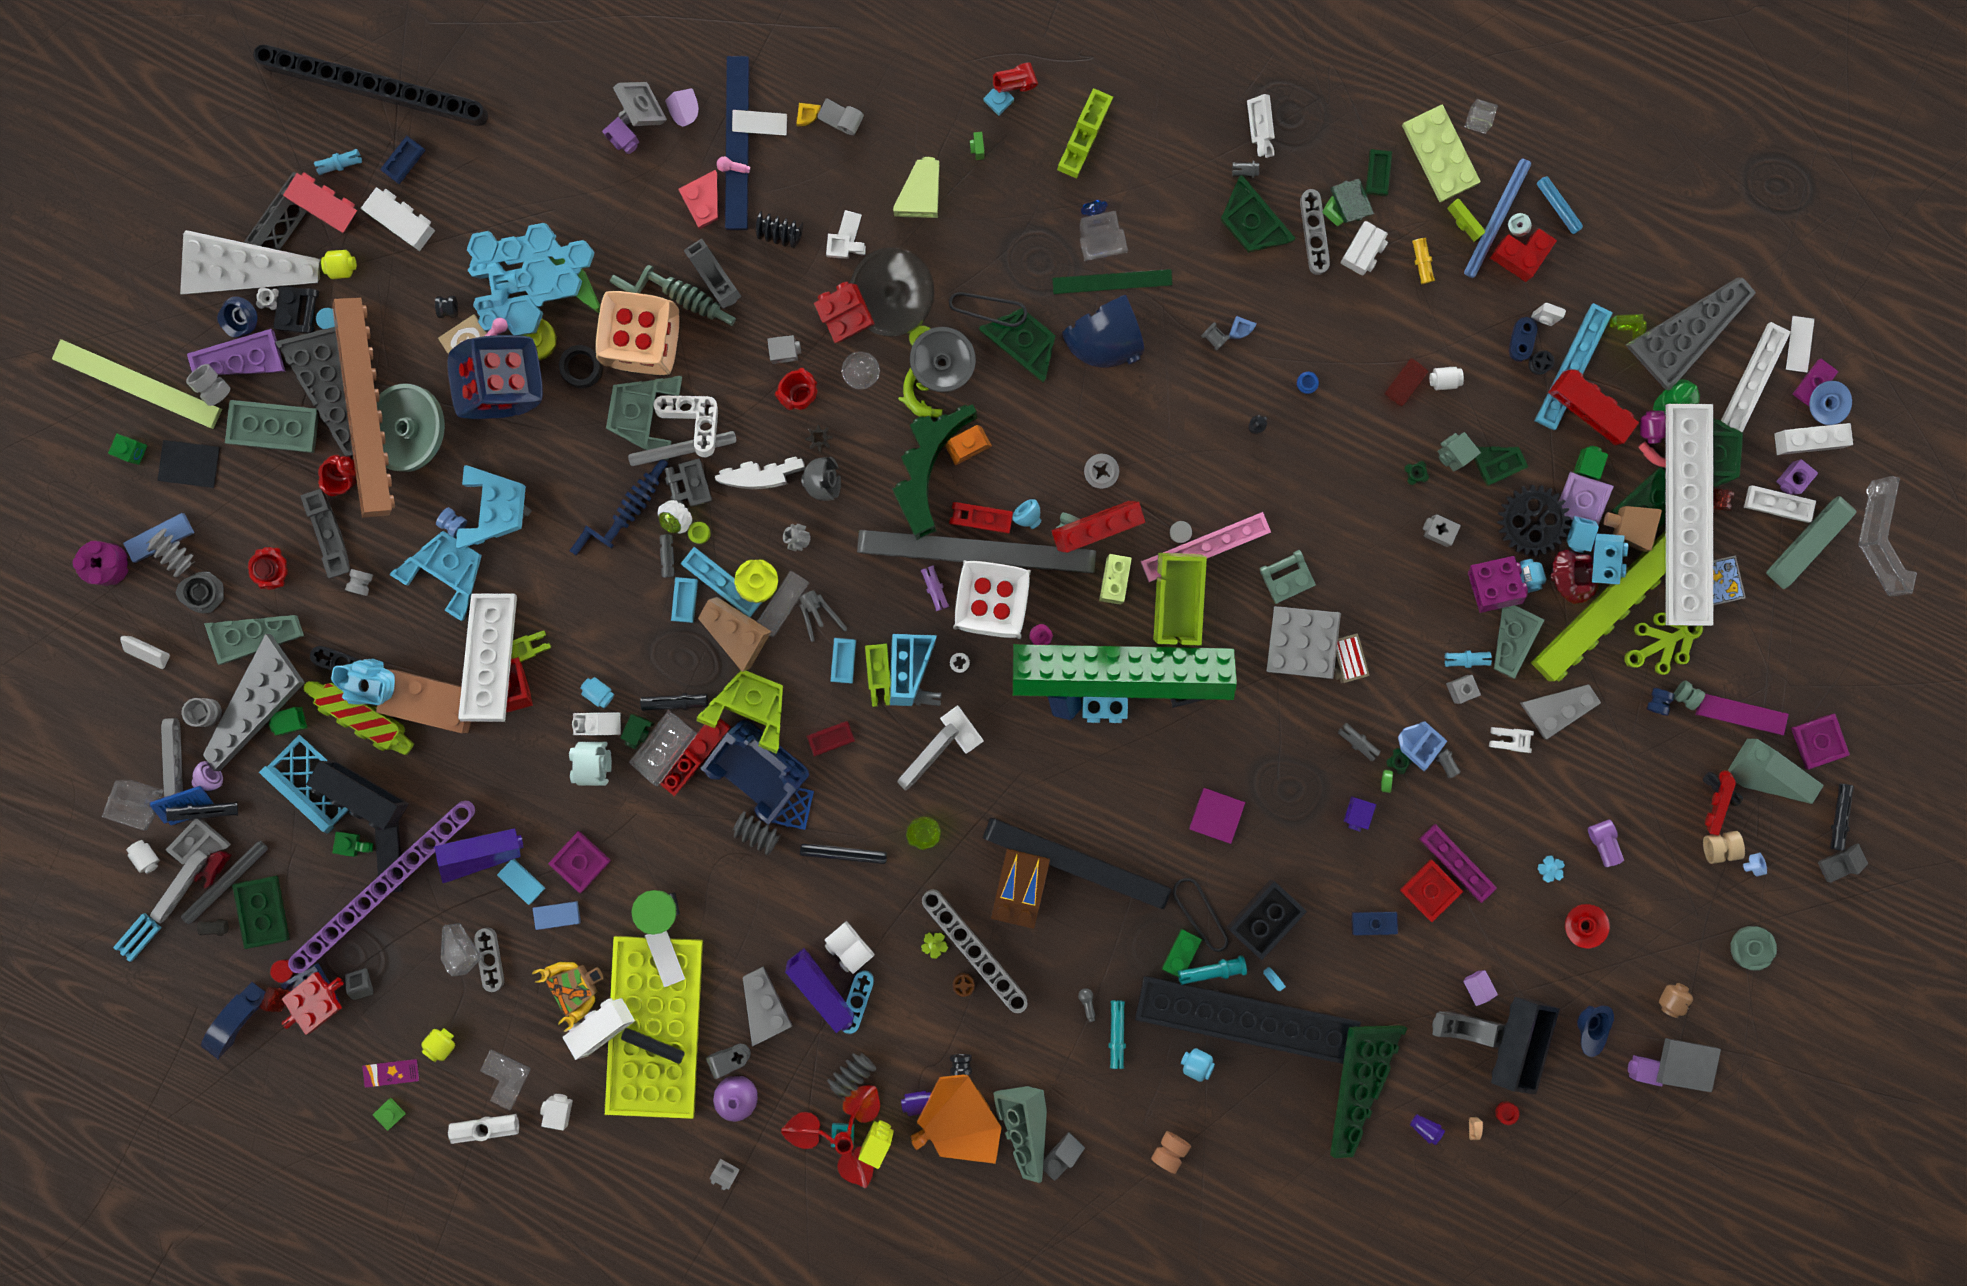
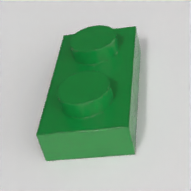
M1181 929L1162 969L1180 977L1178 971L1188 969L1202 939Z

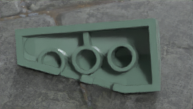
M1747 738L1728 769L1736 783L1744 788L1813 804L1824 786L1782 754L1758 739Z

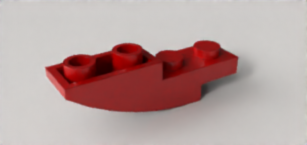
M721 718L715 728L704 725L660 778L658 783L675 796L712 754L732 727Z

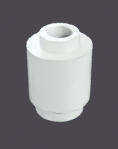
M1457 367L1434 368L1433 373H1430L1429 376L1430 385L1434 386L1435 390L1457 389L1458 386H1463V370L1457 369Z
M143 840L137 841L126 849L129 853V859L139 873L145 872L148 874L158 867L159 858L149 844L144 843Z

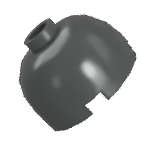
M822 457L812 460L805 468L804 474L801 477L802 485L807 493L819 501L835 500L834 498H837L840 493L841 476L836 477L835 469H839L833 457Z

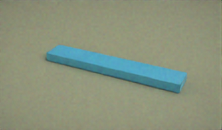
M1594 303L1591 304L1552 386L1563 371L1575 369L1582 374L1584 373L1613 312ZM1548 393L1535 421L1552 430H1556L1567 407Z

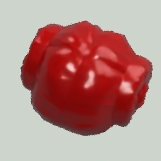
M799 368L785 375L778 384L775 396L788 410H793L794 408L804 410L816 399L817 381L814 380L811 373L804 368Z
M333 455L327 458L319 467V488L329 496L345 494L357 483L354 460L349 457Z
M264 547L263 549H258L248 562L249 577L255 584H258L260 589L272 590L284 586V579L288 575L286 568L287 560L282 556L280 548Z

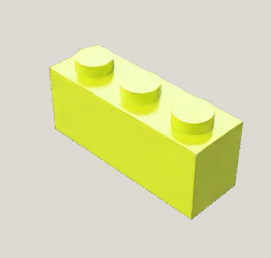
M879 1121V1123L873 1122L862 1144L859 1160L877 1169L880 1168L891 1145L894 1130L890 1129L891 1125L884 1121Z

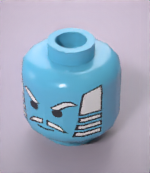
M1533 559L1521 561L1522 573L1520 577L1522 583H1526L1528 593L1541 590L1543 588L1542 585L1546 583L1542 564L1533 562Z

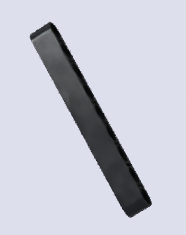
M990 817L982 837L985 840L1011 850L1049 858V865L1163 910H1165L1172 889L1165 885Z

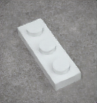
M1752 485L1748 487L1744 508L1810 523L1816 501Z

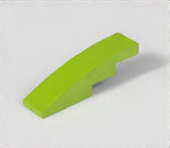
M1093 88L1058 165V171L1077 179L1112 102V96Z

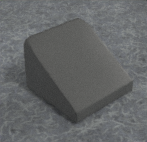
M366 968L345 974L346 993L352 1000L373 994V987Z

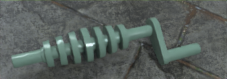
M651 265L646 266L636 286L615 275L610 279V283L622 290L639 294L648 280H651L663 288L662 292L664 294H669V297L673 300L676 299L679 305L683 304V308L687 310L691 308V312H699L701 316L707 315V318L711 320L717 317L731 326L735 323L736 318L720 310V304L717 302L713 303L711 297L706 298V294L703 291L699 293L697 287L692 288V285L684 284L680 280L676 281L673 277L665 279L654 273V267Z

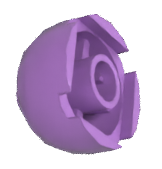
M729 1076L722 1080L717 1086L713 1098L715 1110L719 1116L733 1122L744 1120L750 1116L756 1108L758 1100L756 1087L752 1081L744 1076Z

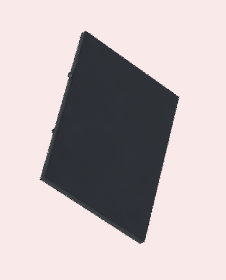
M163 440L157 481L214 488L220 447Z

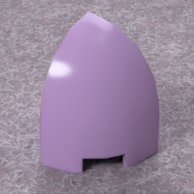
M692 88L673 92L665 100L673 120L678 125L683 127L694 122L699 108Z

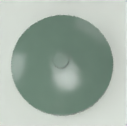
M398 384L384 390L379 395V402H376L377 410L382 412V423H379L380 431L385 433L386 442L383 444V452H387L389 461L386 468L399 472H410L420 469L432 460L441 446L445 429L442 408L437 399L428 390L416 385Z

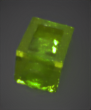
M1643 314L1616 315L1610 319V328H1618V331L1632 329V338L1634 340L1646 332V321L1643 320Z

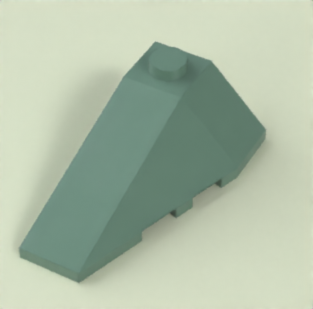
M1025 1086L994 1092L996 1112L999 1120H1003L1007 1132H1005L1007 1140L1011 1139L1015 1148L1013 1155L1023 1179L1037 1183L1042 1182L1047 1114L1044 1091Z

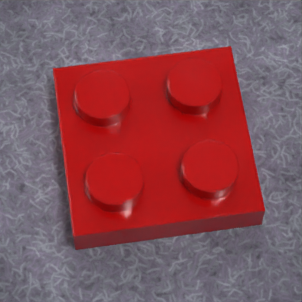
M1431 859L1400 889L1402 894L1430 922H1433L1463 893Z

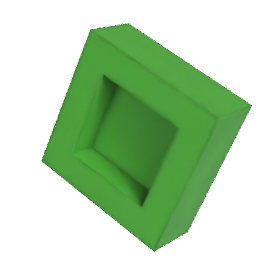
M974 132V140H970L971 154L975 153L976 160L985 159L982 132Z
M1335 194L1329 199L1322 213L1335 225L1339 226L1345 220L1340 209L1347 203L1340 207L1338 204L1343 200L1337 203L1336 201L1339 200H1336Z
M390 1098L373 1116L388 1131L406 1113Z

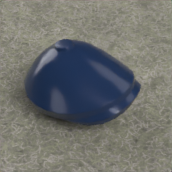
M241 297L227 299L217 316L218 323L222 329L234 338L250 334L255 329L258 319L254 306Z

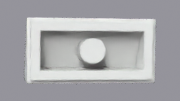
M132 636L121 637L122 647L126 653L160 669L165 668L170 657L169 653Z

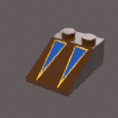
M1011 849L1006 850L991 919L1034 929L1050 862L1049 858Z

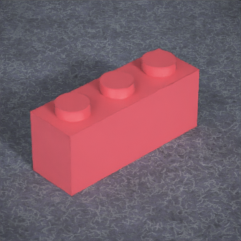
M303 172L302 176L296 173L283 196L344 233L357 212L354 209L355 204L344 197L342 201L334 196L335 192L325 185L320 188L314 184L315 179Z

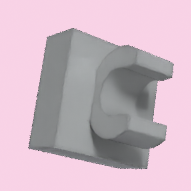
M720 1159L709 1179H711L713 1185L715 1182L721 1185L722 1190L726 1188L729 1190L740 1169Z

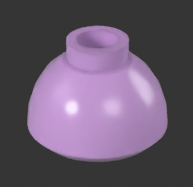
M207 761L200 762L193 771L192 785L194 788L201 786L204 790L211 791L219 788L223 783L221 771H213Z

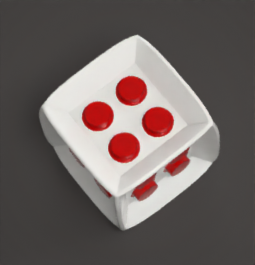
M964 560L958 587L955 624L953 628L983 635L1007 638L1017 637L1021 639L1020 632L1025 617L1031 570L1003 564Z

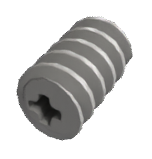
M164 528L147 542L149 543L147 551L150 552L156 549L154 557L163 556L160 563L163 565L169 562L167 570L176 569L173 576L178 577L194 563L190 562L193 555L184 556L186 548L178 550L180 542L171 543L173 535L165 537L164 534L167 529Z

